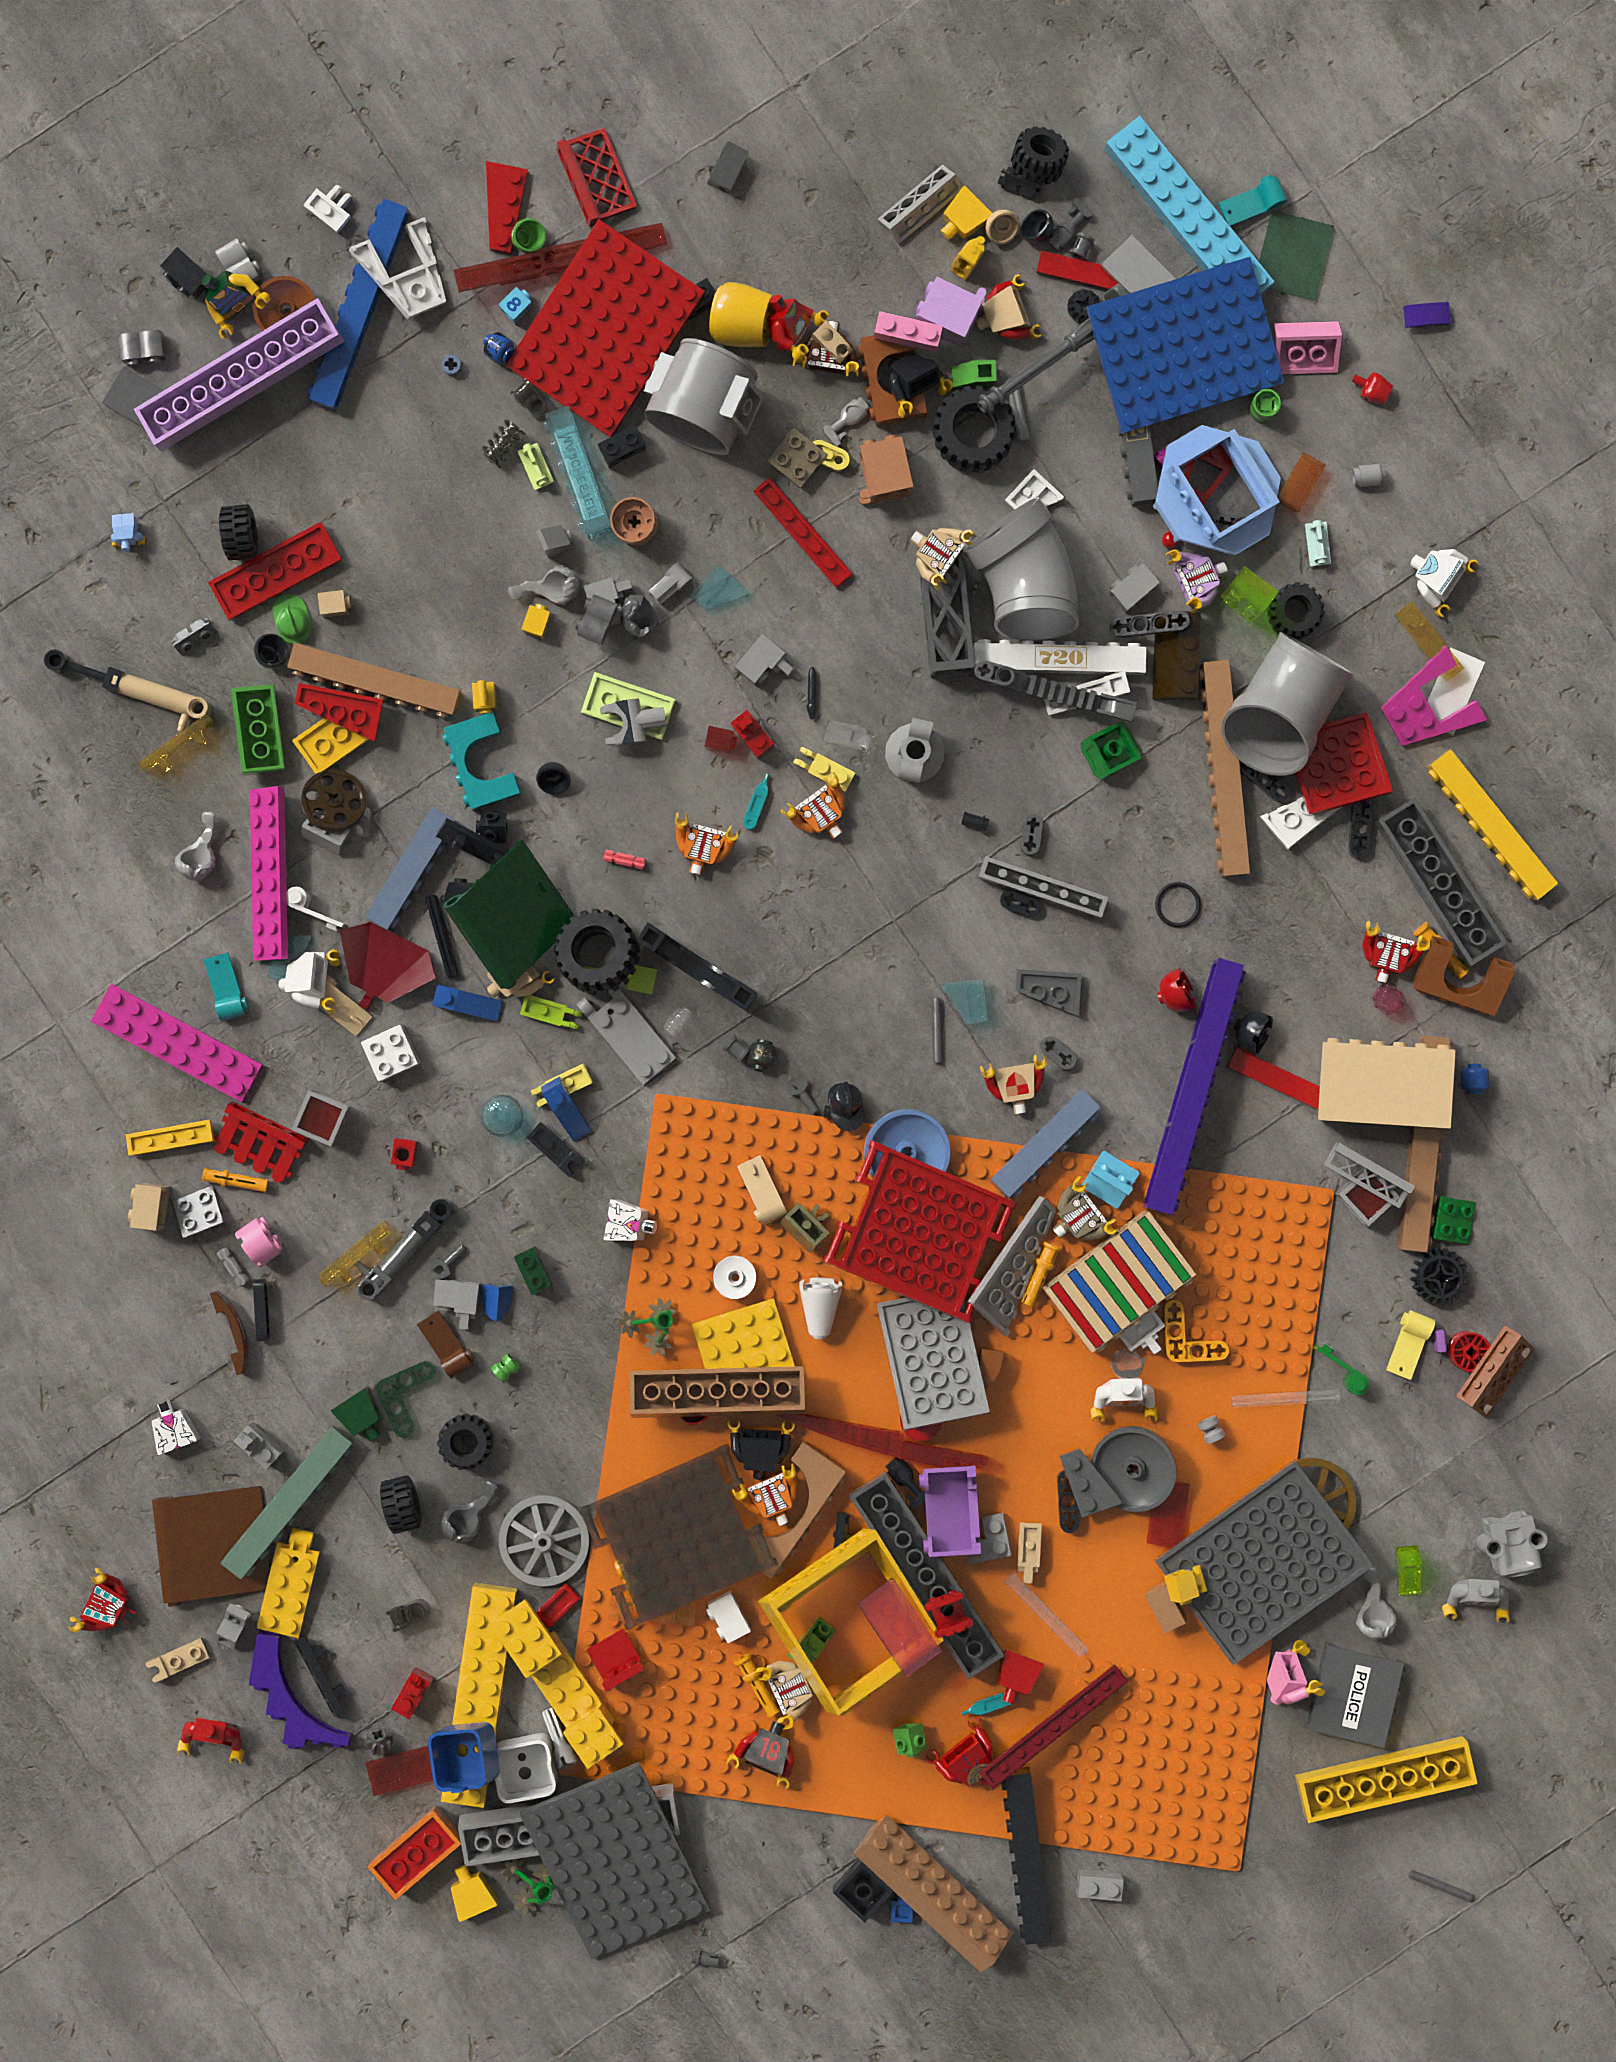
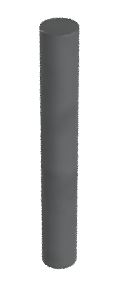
M932 998L933 1062H942L940 998Z
M1411 1869L1408 1877L1468 1902L1472 1898V1893Z

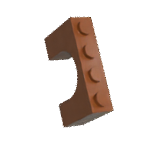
M874 335L861 338V345H857L859 358L864 360V366H861L863 379L867 378L868 387H865L867 400L871 399L872 408H869L871 421L875 420L876 426L926 417L927 409L924 393L910 400L905 398V401L913 405V409L910 415L904 409L905 416L902 418L898 414L899 401L896 402L894 395L885 392L877 380V372L884 362L894 357L898 358L915 354V348L874 339Z
M1432 936L1430 947L1425 951L1413 979L1414 989L1424 995L1428 993L1434 995L1441 1001L1447 1002L1449 1000L1455 1002L1458 1006L1465 1009H1475L1482 1015L1488 1016L1490 1014L1496 1016L1515 973L1514 963L1493 956L1481 982L1469 988L1456 987L1449 983L1444 976L1445 969L1454 951L1453 942Z

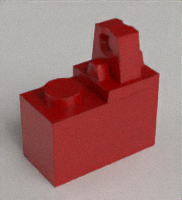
M748 710L744 711L730 723L731 727L757 759L774 747L773 741Z
M415 1667L391 1710L410 1720L434 1677Z

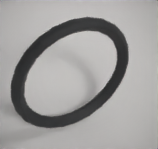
M1173 882L1167 884L1159 891L1155 901V909L1157 915L1165 924L1173 927H1183L1189 925L1197 918L1200 911V898L1196 890L1190 885L1182 882ZM1177 886L1188 889L1196 900L1194 914L1190 919L1181 923L1167 920L1160 910V899L1163 893L1169 888Z

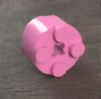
M264 1217L260 1219L255 1218L235 1232L236 1238L239 1239L241 1237L243 1240L241 1247L254 1264L258 1262L259 1268L281 1254L283 1249L281 1239L276 1233L272 1235L269 1230L270 1225Z

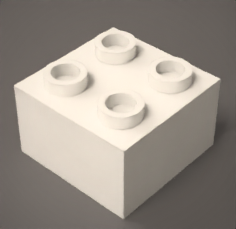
M398 1025L361 1042L378 1082L387 1080L421 1064L404 1025Z

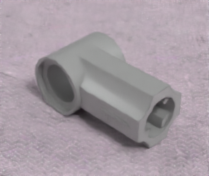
M679 562L673 565L665 573V577L649 590V593L660 605L665 603L674 593L684 589L693 580Z

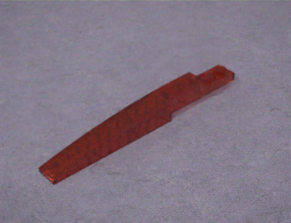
M662 223L619 232L644 250L667 245ZM585 239L537 249V252L454 269L453 273L458 292L497 284L503 286L564 272Z
M776 1414L780 1418L830 1438L909 1461L943 1467L944 1459H948L947 1463L960 1465V1462L969 1463L968 1466H975L977 1469H981V1466H987L988 1462L987 1455L904 1441L903 1431L808 1414Z

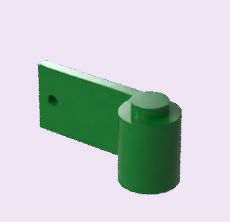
M1324 1343L1322 1348L1315 1344L1313 1345V1349L1348 1370L1343 1379V1385L1347 1391L1355 1395H1362L1368 1390V1379L1333 1356L1332 1348Z

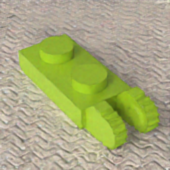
M528 995L524 998L520 1015L578 1030L579 1025L577 1023L563 1021L566 1012L576 1017H582L583 1012L567 1008L566 1005Z

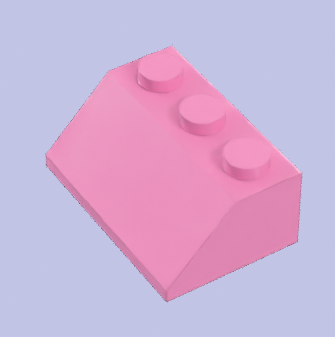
M1338 322L1274 323L1273 342L1282 374L1338 373L1342 339Z

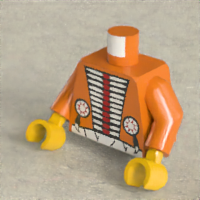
M832 772L834 775L833 780L828 781L827 777L824 776L827 785L796 807L787 803L790 806V810L786 813L781 809V813L802 831L810 834L815 832L820 834L826 829L832 839H834L843 832L836 821L843 817L845 801L844 793L839 784V778L835 772Z
M679 812L676 813L675 838L679 851L684 854V858L692 860L690 873L702 875L704 864L714 866L715 863L722 862L732 852L735 841L741 833L740 829L737 834H733L731 832L732 826H730L726 832L688 822L689 815L687 813L685 819L681 820L678 817Z
M791 1464L792 1468L790 1470H785L784 1466H782L781 1472L746 1486V1489L743 1484H740L742 1489L740 1492H735L732 1489L735 1498L740 1500L746 1509L757 1516H763L765 1519L773 1515L778 1526L789 1522L790 1520L785 1510L791 1508L792 1502L796 1500L799 1485L794 1464Z

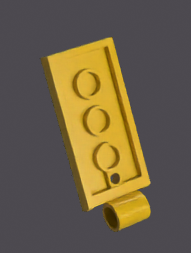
M293 1527L289 1544L277 1542L257 1624L258 1629L299 1638L320 1551L310 1550L314 1532Z

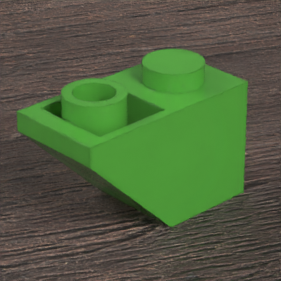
M974 360L951 367L952 388H964L970 386V388H976V386L993 387L996 385V360Z
M820 1616L798 1640L811 1663L816 1660L836 1631ZM789 1652L788 1656H789L792 1660H794L793 1657L791 1656L790 1652Z

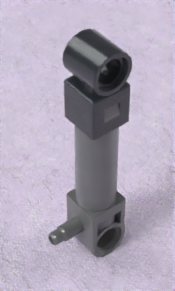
M441 1198L432 1202L430 1211H424L411 1226L410 1230L372 1270L359 1260L354 1264L365 1276L357 1288L358 1295L362 1299L368 1301L375 1299L393 1281L398 1272L426 1241L430 1240L441 1228L443 1223L440 1220L448 1219L452 1215L454 1208L451 1201ZM443 1203L446 1205L447 1212L445 1215L438 1214L436 1210L438 1204ZM367 1283L372 1284L375 1288L372 1295H368L364 1290Z

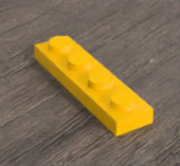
M212 1120L125 1134L129 1156L215 1141Z

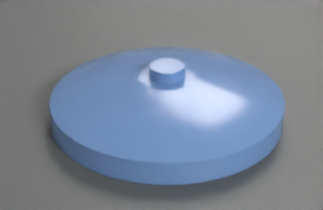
M900 1109L890 1112L873 1125L866 1137L864 1160L869 1151V1142L875 1141L946 1172L950 1160L949 1139L943 1127L927 1113L915 1109ZM877 1151L869 1171L872 1178L883 1155L879 1151Z

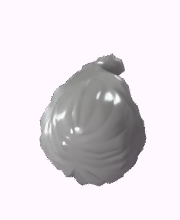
M556 565L548 571L542 580L537 582L525 581L520 585L509 587L508 593L511 598L519 599L525 591L532 592L534 595L546 597L547 600L553 601L556 604L565 605L577 595L579 581L572 569L563 565Z
M207 811L202 814V822L206 826L204 833L193 845L183 849L175 857V867L186 879L203 880L212 872V868L215 867L216 858L211 847L212 839L215 838L214 834L216 832L214 825L216 814L214 812Z
M1372 1567L1363 1573L1365 1580L1369 1581L1371 1586L1367 1591L1364 1603L1361 1604L1356 1625L1365 1637L1377 1641L1389 1637L1397 1623L1393 1610L1381 1599V1583L1377 1577L1376 1568Z

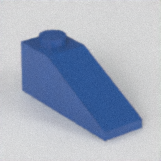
M437 985L433 1006L498 1021L503 1001Z
M560 1076L541 1086L542 1094L573 1141L592 1131Z

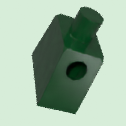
M368 1386L331 1410L332 1414L353 1436L363 1431L368 1440L371 1441L380 1435L374 1423L382 1417Z

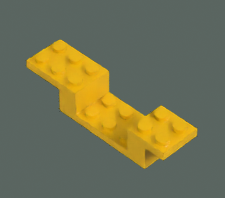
M527 1599L489 1624L525 1678L529 1676L533 1678L566 1727L563 1734L587 1769L624 1744L612 1726L615 1719L555 1631L553 1630L549 1633Z

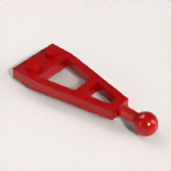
M1221 444L1197 458L1222 471L1205 494L1192 488L1202 505H1204L1227 476L1233 465ZM1195 460L1186 466L1184 476L1188 482ZM1171 531L1166 532L1162 536V544L1169 549L1176 547L1179 541L1175 542L1173 540L1174 536Z

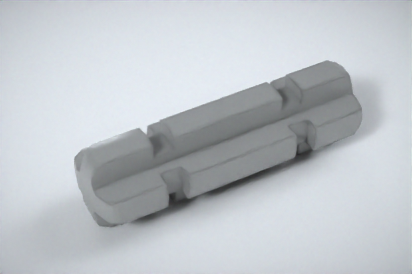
M225 1247L217 1252L220 1260L224 1261L223 1264L232 1277H235L237 1285L239 1287L245 1285L249 1279L245 1273H242L243 1270L236 1259L231 1257L229 1249Z

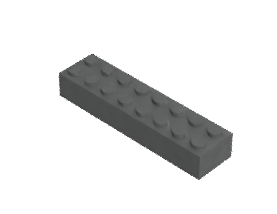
M1416 798L1410 799L1374 822L1450 942H1453V948L1466 967L1474 965L1507 944V941Z

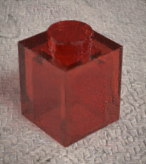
M709 726L704 747L708 750L730 754L731 749L735 750L738 737L734 736L733 730Z

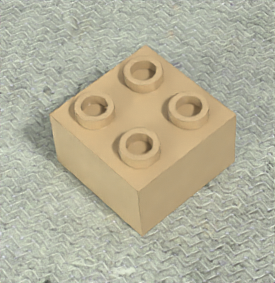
M149 1183L135 1184V1188L131 1190L130 1197L131 1201H133V1207L128 1213V1222H131V1228L155 1231L165 1229L170 1186Z

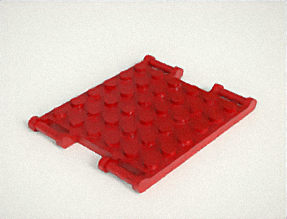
M870 1141L868 1145L869 1151L861 1171L854 1180L859 1184L869 1187L866 1198L854 1226L838 1221L836 1226L838 1229L831 1247L822 1262L971 1324L975 1308L968 1302L964 1313L960 1312L961 1306L970 1284L974 1286L971 1293L972 1296L981 1283L980 1280L973 1278L987 1239L989 1238L1000 1244L1003 1243V1234L1012 1211L1017 1207V1203L880 1143ZM877 1151H879L883 1155L873 1180H871L867 1176ZM1002 1204L1005 1208L994 1233L991 1229ZM845 1232L851 1233L841 1261H839L835 1257Z

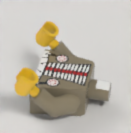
M1078 1176L1060 1197L1057 1215L1062 1222L1056 1225L1053 1231L1060 1239L1071 1232L1075 1238H1080L1081 1240L1099 1239L1108 1234L1116 1233L1120 1230V1227L1117 1229L1111 1227V1224L1116 1220L1112 1219L1107 1223L1084 1192L1088 1183L1080 1185L1078 1181L1081 1179V1176Z

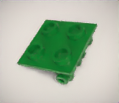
M1439 1196V1200L1436 1201V1211L1438 1213H1434V1215H1437V1219H1434L1436 1223H1434L1433 1232H1431L1433 1239L1469 1244L1476 1202Z

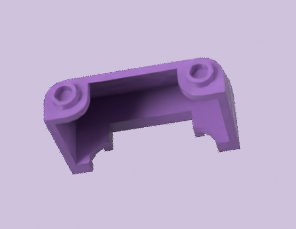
M975 1466L923 1469V1474L919 1475L920 1488L925 1489L928 1540H923L924 1554L928 1553L929 1558L981 1556Z

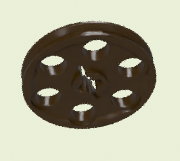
M337 769L324 770L313 775L304 785L301 795V806L305 817L315 827L329 832H340L355 826L361 820L366 809V793L361 782L352 774ZM329 777L334 783L331 786H324L321 781L323 778ZM346 782H351L355 788L351 791H346L342 786ZM314 791L318 793L319 797L316 800H310L306 796L307 793ZM330 798H338V803H330ZM357 801L361 804V807L353 810L349 807V803ZM316 810H321L325 813V816L322 819H316L313 813ZM337 815H343L346 818V822L338 824L334 821V818Z

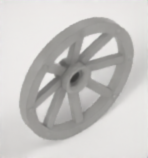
M536 1495L516 1504L505 1517L499 1532V1550L506 1567L520 1580L536 1586H552L572 1577L582 1566L589 1549V1531L584 1517L570 1502L553 1495ZM539 1503L559 1506L546 1530L543 1529L538 1508ZM528 1506H531L537 1533L514 1520V1517ZM564 1510L572 1515L579 1527L553 1535L554 1528ZM509 1526L533 1539V1541L507 1547ZM581 1534L579 1555L554 1544L556 1541ZM544 1538L547 1544L541 1545L539 1540ZM535 1548L524 1571H522L514 1563L510 1554ZM550 1550L574 1561V1564L565 1572L557 1575ZM540 1553L544 1554L551 1577H536L529 1574Z

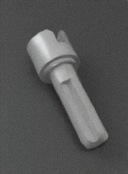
M548 1708L544 1710L542 1715L555 1747L552 1754L558 1770L568 1768L570 1763H578L574 1748L567 1744L554 1709Z

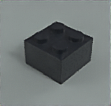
M860 1859L833 1885V1894L864 1923L894 1892Z

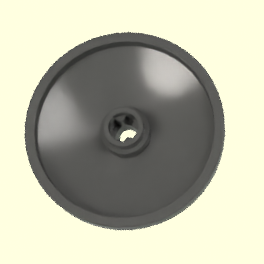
M1139 1426L1117 1428L1100 1440L1092 1454L1091 1463L1123 1502L1115 1506L1119 1509L1130 1512H1142L1153 1509L1167 1499L1176 1483L1177 1462L1171 1447L1160 1435L1147 1428Z

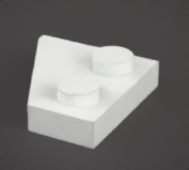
M1033 469L1004 502L1015 510L1035 497H1040L1045 506L1061 501L1064 496Z

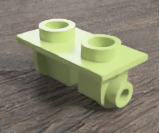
M528 443L524 445L523 449L519 450L518 453L534 490L553 483L554 480L538 444L531 445Z

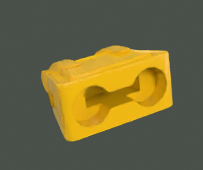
M979 236L968 241L952 263L950 271L964 281L969 277L983 255L984 237Z

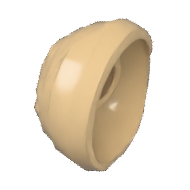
M997 210L992 213L987 219L985 226L989 239L996 244H1006L1013 240L1019 230V220L1016 214L1009 210Z

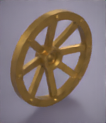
M1309 1457L1296 1460L1301 1468L1307 1466L1322 1467L1316 1485L1321 1495L1329 1470L1340 1479L1343 1485L1325 1494L1323 1497L1328 1502L1346 1492V1512L1343 1513L1336 1509H1333V1511L1340 1519H1343L1342 1523L1349 1529L1356 1512V1494L1348 1475L1334 1463L1321 1458Z

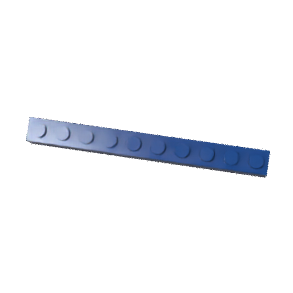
M383 198L382 203L376 207V219L374 224H370L367 236H369L368 240L370 239L388 274L410 212L408 207ZM356 263L352 273L354 278L352 284L349 283L346 288L345 296L347 297L345 303L341 304L338 309L339 319L337 324H335L345 342L323 354V362L318 364L315 376H317L316 381L310 385L308 390L309 399L313 404L335 412L338 409L382 290L360 263Z

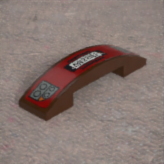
M219 1291L212 1292L210 1296L216 1314L225 1311L238 1352L230 1356L236 1374H242L246 1370L248 1358L247 1339L243 1324L229 1300Z

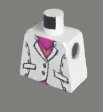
M610 1199L604 1240H644L645 1233L655 1234L657 1222L648 1220L649 1212L646 1209L622 1200Z
M170 1400L158 1404L162 1417L152 1420L158 1455L201 1439L185 1409L174 1412Z

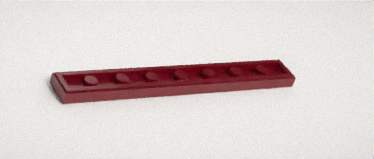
M1114 1664L979 1772L990 1788L994 1790L1127 1684L1128 1680Z

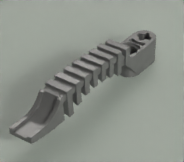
M990 661L978 662L974 670L976 678L981 682L1014 690L1020 694L1023 692L1027 696H1036L1038 699H1047L1049 702L1054 701L1060 705L1065 704L1071 708L1076 707L1079 710L1084 709L1090 713L1096 712L1099 715L1111 716L1133 722L1138 704L1137 702L1104 693L1098 695L1093 690L1089 693L1084 688L1078 690L1075 686L1070 688L1067 684L1062 683L1059 685L1056 681L1048 682L1045 678L1037 679L1036 675L1030 676L1019 670ZM984 666H986L988 671L990 672L989 674L986 673L985 677L982 676L981 672L979 671V669H984ZM1002 672H1009L1011 674V679L1008 682H1002L999 679Z

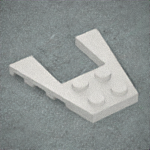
M425 217L406 224L404 227L423 265L389 278L370 239L349 249L350 253L407 320L444 305L446 302L441 278L436 268L435 255L433 256L430 234L426 228Z

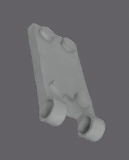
M612 989L608 990L613 999L599 1011H596L584 997L577 1003V1006L642 1085L676 1059L674 1054L620 989L615 992ZM609 1009H613L614 1013L612 1015L608 1014Z

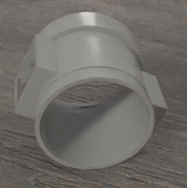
M685 338L681 341L675 356L661 352L659 358L655 361L653 372L645 384L644 392L650 397V401L644 416L655 428L687 446L711 454L726 455L729 453L737 433L747 436L764 396L754 385L758 378L756 370L745 360L712 343Z

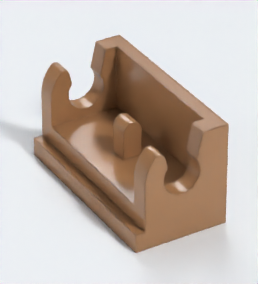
M1165 1581L1148 1589L1145 1597L1164 1633L1186 1624L1187 1617L1180 1603L1170 1600Z

